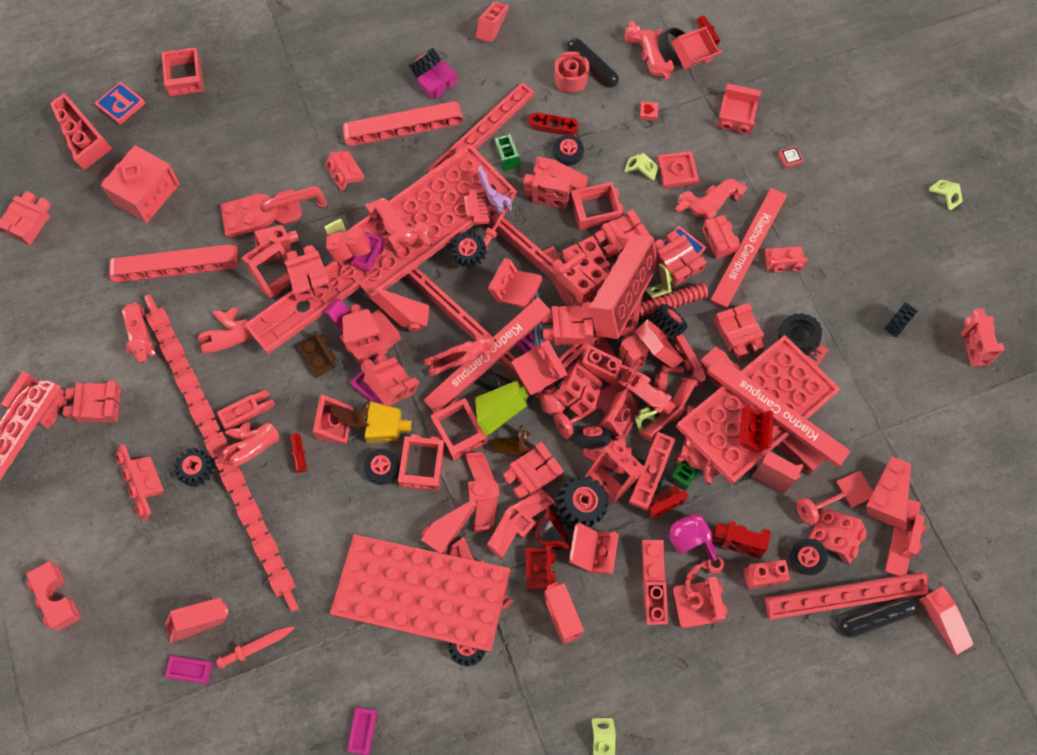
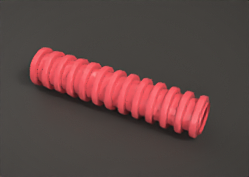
M700 282L699 285L695 284L694 287H685L683 290L679 289L678 292L668 293L667 296L664 294L662 297L652 298L651 301L646 300V303L641 302L639 319L642 320L644 317L652 316L662 304H667L672 309H675L676 306L680 307L681 304L684 306L686 303L696 302L697 299L707 298L708 289L703 282Z

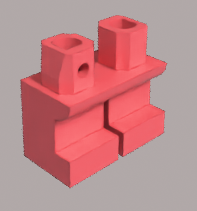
M786 560L750 564L749 568L743 569L747 590L785 585L790 581Z

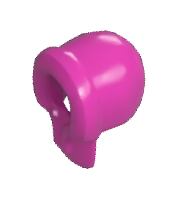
M691 514L672 524L669 538L679 555L702 545L711 562L717 560V551L712 543L713 536L711 530L701 514Z

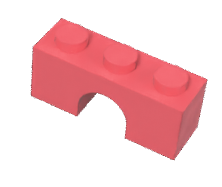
M49 561L27 573L29 579L27 581L28 587L37 597L35 603L44 613L43 622L47 628L60 631L81 619L74 600L65 597L59 601H54L53 595L55 590L66 583L57 564Z

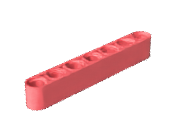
M449 102L348 122L342 126L345 143L349 146H355L459 125L463 122V116L459 103Z
M221 245L113 258L109 261V278L114 282H125L233 269L239 266L238 248L234 245Z

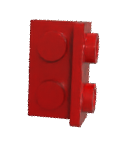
M674 485L654 495L646 513L650 520L686 503L689 495L686 490L680 492L678 487Z

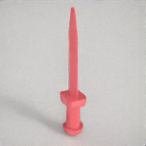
M517 191L514 193V195H513L512 198L510 199L511 202L513 201V199H514V197H515ZM507 206L504 208V214L501 213L493 228L486 229V236L483 239L486 247L492 238H496L497 232L495 230L507 212Z
M294 627L276 630L243 647L238 645L235 647V652L223 658L220 656L217 659V666L224 669L226 665L238 659L241 662L245 661V657L284 638L294 630Z

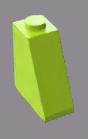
M518 380L475 398L477 423L486 436L527 406V390L524 386L521 387Z

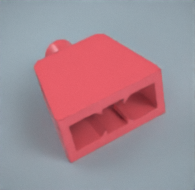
M282 225L254 231L256 247L273 237L281 243L285 252L288 253L290 252V243L299 241L295 230L286 233ZM276 252L262 263L265 265L281 257Z
M358 304L350 306V314L344 315L342 318L344 343L348 352L383 342L379 328L369 309L361 310Z

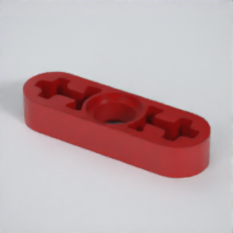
M537 112L529 116V127L535 131L572 136L578 132V121L573 118ZM550 122H557V123H558V126H557V127H551V126L549 125V123H550Z

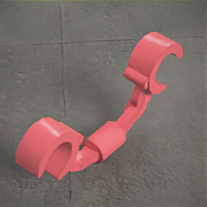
M718 557L717 560L719 568H714L709 559L690 569L686 576L685 594L687 600L695 598L699 601L698 605H691L690 610H700L704 602L701 593H696L690 588L691 582L694 581L698 574L697 571L703 568L708 569L711 575L720 573L724 567L722 558Z

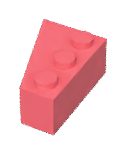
M891 456L866 505L867 516L906 531L911 463Z

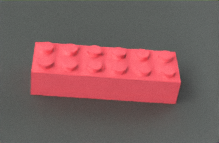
M632 234L629 241L626 242L624 250L619 254L615 265L612 266L608 277L605 278L601 289L598 290L595 299L590 303L589 312L592 315L593 327L597 336L614 339L620 337L659 266L653 236Z

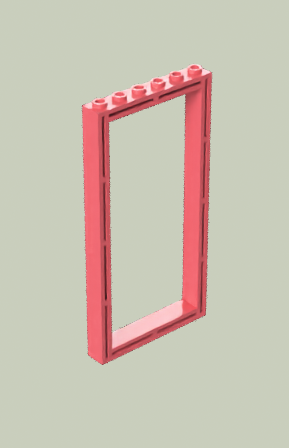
M496 210L488 214L490 221L487 225L493 228L500 216ZM503 217L495 232L576 301L577 297L569 289L556 281L557 274L552 270L554 261ZM417 267L405 275L412 284L474 341H476V334L491 336ZM592 296V297H591L590 299H588L585 303H587V302H590V303L593 302V300L595 299V296ZM594 327L593 344L573 345L559 358L565 370L584 357L588 345L595 347L604 338L596 335ZM508 351L497 362L524 386L511 363L517 358ZM545 388L533 395L539 400L540 394L545 391Z

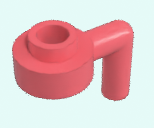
M663 364L660 375L656 374L654 386H658V389L665 391L668 372L683 374L684 367L677 366L673 369L669 365Z

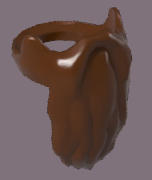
M369 401L363 404L358 413L339 406L331 407L333 415L344 424L356 429H364L369 426L365 421L370 407Z
M520 425L519 437L501 438L493 441L490 446L493 450L502 454H525L530 450V444L527 442L530 432L525 431L523 425Z

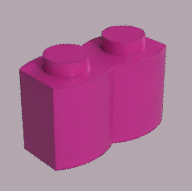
M443 60L431 70L421 75L417 81L418 87L432 100L440 97L444 90L454 87L458 79L457 73Z

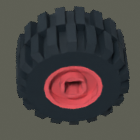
M580 475L577 478L575 476L557 491L558 494L554 498V501H557L554 504V509H558L556 515L557 517L561 516L562 519L560 521L562 524L568 523L566 527L572 528L574 526L575 529V525L579 523L592 527L604 518L603 515L608 511L606 507L609 506V501H606L608 494L603 492L605 488L603 485L601 487L598 485V480L592 481L590 476L584 478V475Z

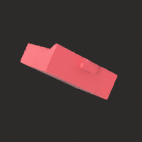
M707 27L678 36L671 42L685 70L702 63L706 64L722 53V50L717 48Z
M380 309L371 315L379 328L383 342L350 351L360 366L368 359L372 361L378 355L387 354V349L401 340L399 331ZM342 334L341 336H339L342 344L346 347L344 343V336Z
M648 319L635 330L653 355L673 369L683 361L682 357L668 342V335Z
M768 451L757 465L751 477L784 494L795 481L799 480L800 472L804 465L796 466Z

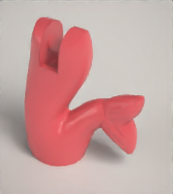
M231 308L226 313L222 311L212 312L229 330H209L198 335L199 342L205 343L201 345L203 354L218 352L254 339L244 326V324L249 322L248 319L234 320L239 308Z
M245 422L240 428L227 430L225 434L243 441L225 448L222 452L224 459L230 461V464L235 468L248 462L272 444L279 441V434L272 424L266 423L260 428L250 431L251 423Z

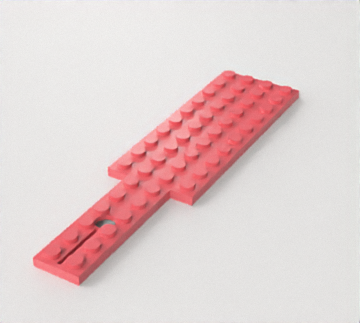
M468 144L389 201L396 211L400 209L406 218L403 221L406 225L415 226L419 222H424L430 227L432 232L429 237L431 246H425L422 241L417 240L409 246L401 245L399 251L396 252L388 239L389 234L385 229L382 218L378 215V219L374 221L372 216L369 215L352 227H361L365 234L368 232L385 240L369 272L352 266L351 262L354 256L344 261L334 260L324 267L333 289L332 291L316 296L311 279L309 278L314 296L301 300L310 303V308L307 312L300 313L296 310L297 304L301 301H297L292 290L244 324V326L265 352L269 354L322 316L336 298L344 300L359 288L370 298V295L378 289L386 290L453 241L456 236H460V233H464L475 225L473 218L468 219L466 216L464 197L469 196L470 189H483L478 174V168L481 165L483 171L487 174L489 185L497 193L511 198L516 190L471 144ZM484 193L487 211L490 214L496 207L490 204L486 193Z

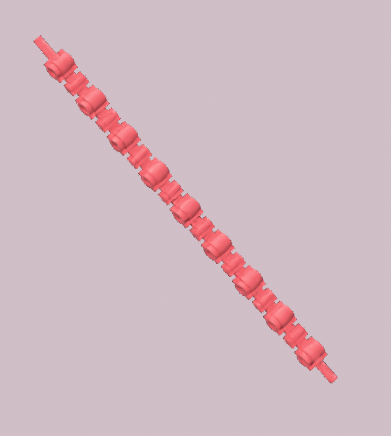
M146 295L144 299L150 310L149 314L146 315L147 321L153 332H155L159 343L164 342L160 344L161 351L167 362H171L169 365L173 373H178L174 378L181 393L187 392L184 397L188 405L193 404V406L189 407L190 413L197 426L202 424L199 429L204 438L208 437L204 442L211 457H218L214 461L219 471L224 470L219 473L223 484L228 492L233 490L230 495L234 504H240L235 507L244 527L249 525L246 528L251 539H256L251 542L261 562L266 560L263 566L267 574L273 575L268 578L271 587L277 597L284 595L291 612H295L299 607L291 592L296 588L294 580L287 568L282 570L285 565L281 556H275V554L279 553L278 547L271 533L265 535L268 532L267 526L263 520L259 521L263 516L255 499L249 500L252 495L247 485L242 486L247 482L240 467L234 468L230 461L225 460L222 456L223 450L229 446V443L223 432L217 433L220 431L219 425L216 420H211L215 418L214 412L207 399L202 401L205 399L201 388L196 389V387L200 386L199 380L192 368L187 370L190 364L186 356L181 357L185 355V351L178 337L173 338L176 335L170 325L171 322L163 307L158 309L152 296Z

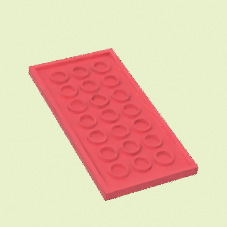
M785 335L740 371L805 419L811 417L841 390ZM723 385L679 421L676 427L732 485L758 463L768 451L773 450L788 437L790 433L773 421L771 448L757 453L740 446L739 436L742 408L748 406L755 410L757 409Z
M353 535L330 615L491 653L511 569Z

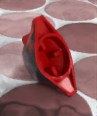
M548 505L543 518L536 522V539L545 547L551 545V549L562 547L571 550L572 546L553 507Z

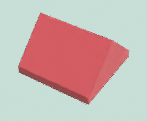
M624 389L614 396L598 425L608 429L614 437H627L635 422L634 415L638 414V410H640L629 389Z
M323 394L320 395L313 429L317 441L347 444L350 426L338 420L333 415L331 407L339 406L352 411L354 407Z

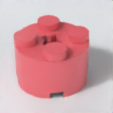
M565 52L555 61L554 82L560 92L574 93L585 89L589 73L588 60L580 56L578 52Z

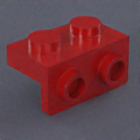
M748 406L742 408L739 445L757 453L771 448L774 412L768 410L762 413Z
M547 545L546 548H526V590H548L547 586L556 583L555 571L551 572V564H555V551H551V545Z

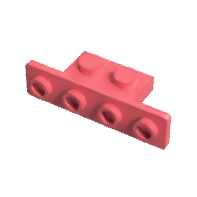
M122 444L115 454L116 461L122 467V477L128 483L131 499L135 501L136 514L144 522L148 520L151 514L146 498L160 495L164 489L151 457L131 460L125 444Z
M908 500L906 531L894 527L885 572L895 576L907 575L910 558L921 551L922 543L920 538L925 531L926 524L924 523L925 516L919 514L921 503L918 501Z

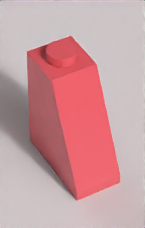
M220 597L170 611L165 622L170 643L223 624L228 615L226 603H223Z

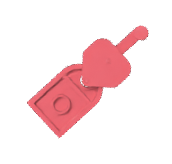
M310 187L299 191H283L276 194L274 198H270L265 194H255L220 204L225 235L227 238H232L260 230L271 225L274 220L284 225L296 222L302 216L300 201L316 197L317 205L325 207L327 200L319 187Z

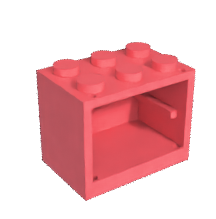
M134 145L126 153L122 161L115 166L109 176L103 180L100 186L113 205L148 223L180 183L170 164ZM140 162L144 181L126 185L121 166Z

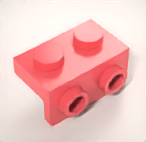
M349 151L330 153L325 165L340 190H345L348 183L363 182L365 176Z

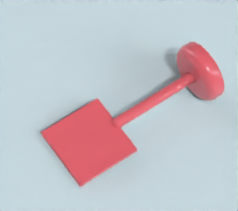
M612 385L600 390L597 400L598 405H596L595 410L591 413L601 409L605 414L614 396L621 390ZM558 413L553 417L555 427L564 439H569L573 436L572 424L582 419L578 415L569 420L563 413Z
M858 471L836 481L842 493L815 505L808 498L799 499L796 503V508L802 521L809 526L816 524L819 520L818 509L843 497L846 498L851 508L870 500L873 490L862 472Z

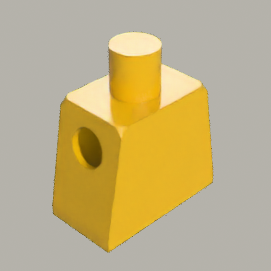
M370 402L367 418L369 426L366 427L365 432L367 443L399 441L400 431L411 432L412 420H402L400 409Z

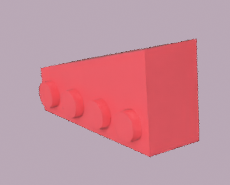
M65 93L50 103L57 121L61 125V130L66 137L68 147L72 151L74 161L83 170L89 168L113 149Z

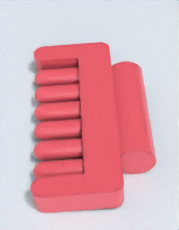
M470 189L469 196L464 197L466 216L468 219L473 218L475 225L488 224L490 221L488 215H481L488 214L484 194L485 189Z

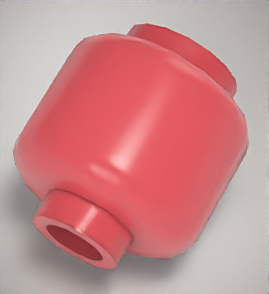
M548 386L540 394L541 409L548 416L562 413L566 408V405L554 396L558 390L556 386Z

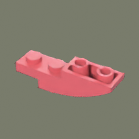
M588 345L582 364L610 385L620 390L627 389L618 382L629 367L622 365L621 360Z
M642 540L643 561L641 562L646 624H668L663 540Z

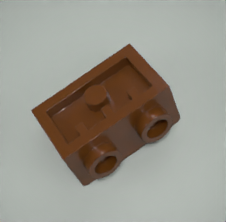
M314 331V337L300 343L298 348L317 378L336 368L334 360L337 358L332 350H327L326 345L328 343L323 334L319 336L317 331Z

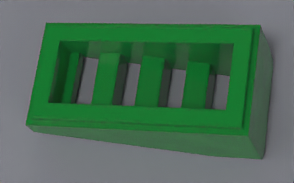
M511 134L495 138L494 142L504 171L519 168L521 166L520 157Z
M683 460L669 480L682 489L687 490L699 469L690 467ZM682 467H685L686 469H688L689 471H691L692 474H689L688 472L684 471V470L681 469V468H682ZM680 472L681 474H683L684 476L688 477L689 479H688V480L684 479L683 477H681L680 475H678V473Z

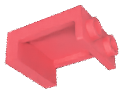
M727 84L717 127L751 135L761 91Z
M23 371L1 402V405L8 410L15 398L25 388L38 385L39 380L34 379L30 374ZM62 389L58 390L57 395L38 421V425L48 429L56 421L58 413L68 402Z

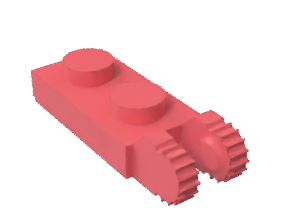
M681 334L675 338L673 348L682 357V364L685 370H689L691 373V379L698 381L699 388L703 386L707 376L704 374L705 372L686 338Z
M263 390L255 395H250L218 411L217 414L224 429L227 431L261 414L263 411L273 408L275 405L273 400H268L260 405L257 404V402L269 397V391Z

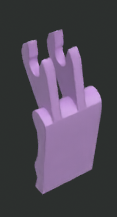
M481 165L478 168L479 179L490 204L495 206L502 214H504L503 206H507L511 212L512 202L510 198L497 193L496 190L491 188L487 181V174L483 171Z

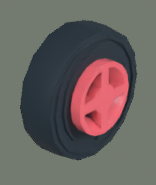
M565 135L555 141L553 155L556 161L566 166L577 164L583 158L584 146L579 138Z
M586 427L578 430L575 434L576 444L583 448H601L607 446L611 441L610 431L603 427Z
M378 449L366 457L364 472L372 483L385 485L397 477L399 462L391 451Z
M807 538L794 544L791 549L790 559L793 567L798 572L810 576L818 574L825 568L828 555L825 547L820 542Z

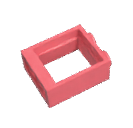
M197 48L162 52L164 84L170 97L204 92L201 58ZM195 63L196 76L172 79L171 66Z
M613 182L571 191L570 202L579 230L602 226L605 223L622 217L624 208L622 203L619 204V193L617 188L614 189ZM608 196L613 212L586 218L582 202Z
M273 237L241 257L262 292L269 298L277 296L281 290L292 285L287 272L268 286L256 267L276 252H278L284 264L287 261L284 248Z
M465 398L462 400L457 399L450 406L444 409L439 408L431 415L432 424L441 440H444L445 447L453 461L488 443L487 436L477 423V418ZM464 409L478 434L453 446L439 421Z
M419 435L405 436L398 477L399 487L439 491L445 451L444 440H441L439 437L427 439ZM410 445L438 448L434 478L406 475Z
M615 440L602 451L585 475V478L590 476L592 481L598 480L600 487L605 484L603 492L608 494L607 499L614 504L626 494L645 467ZM609 457L630 476L623 486L603 468Z
M556 582L547 586L548 590L544 592V601L562 645L581 638L584 629L565 583L559 585Z

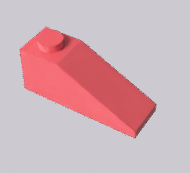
M493 2L478 19L476 38L481 39L483 42H492L501 28L509 6Z
M537 156L533 171L534 176L536 171H541L542 174H549L559 179H564L565 175L572 176L571 191L586 188L587 176L556 160Z
M378 289L370 295V299L401 327L408 328L411 332H419L427 327L429 305L382 289Z
M471 500L433 522L431 526L428 525L421 534L423 536L421 540L437 552L445 554L477 507V503Z
M944 586L918 600L955 655L974 645L956 603Z

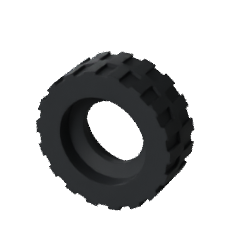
M796 313L791 316L789 315L780 324L779 339L785 335L805 355H809L820 346L822 337L821 324L815 317L813 318L809 314ZM798 327L805 328L809 331L810 337L804 342H797L792 339L791 331Z

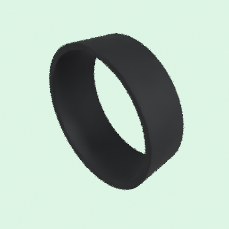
M673 27L659 35L658 48L667 62L672 60L673 65L680 66L682 63L669 45L668 34L677 38L686 33L679 28Z

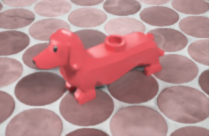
M629 21L628 28H626L624 34L625 41L628 44L639 43L643 47L642 59L646 60L649 71L653 76L664 77L665 80L670 78L671 72L674 69L672 60H668V63H666L658 48V37L663 33L662 28L657 32L650 29L640 30V26L636 27L633 21Z
M727 179L717 187L711 186L706 191L707 195L703 198H698L692 192L686 191L679 196V204L675 212L679 213L689 209L695 216L703 217L706 221L712 219L717 214V211L728 197L734 195L733 199L737 201L748 188L744 187L746 185L745 182L738 183L734 179Z
M381 198L365 205L374 221L378 219V215L382 218L385 229L389 234L388 239L396 252L399 251L401 245L409 246L417 240L422 241L425 246L429 247L432 245L429 238L432 234L430 227L424 222H419L415 226L406 225L403 221L406 219L400 209L396 211L387 199Z
M137 302L128 303L122 310L129 342L126 343L127 353H133L138 362L143 363L147 360L148 354L150 357L157 354L151 343V337L144 321L146 317L144 308L138 305Z
M476 334L475 342L468 341L424 359L425 365L431 364L428 371L430 377L469 362L479 354L487 358L488 354L495 347L496 339L491 338V336Z
M687 405L686 410L681 415V420L695 408ZM685 437L682 451L677 453L676 463H681L684 460L690 467L701 470V473L704 474L705 483L710 485L713 477H717L720 472Z

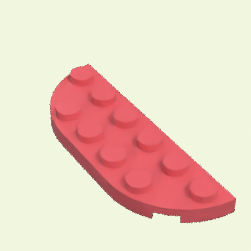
M39 381V384L34 387L28 386L15 398L1 419L0 481L61 386L51 381Z

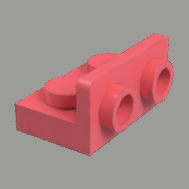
M802 246L770 248L764 251L767 271H774L776 273L784 270L800 271L804 269L808 262L807 258L803 256Z

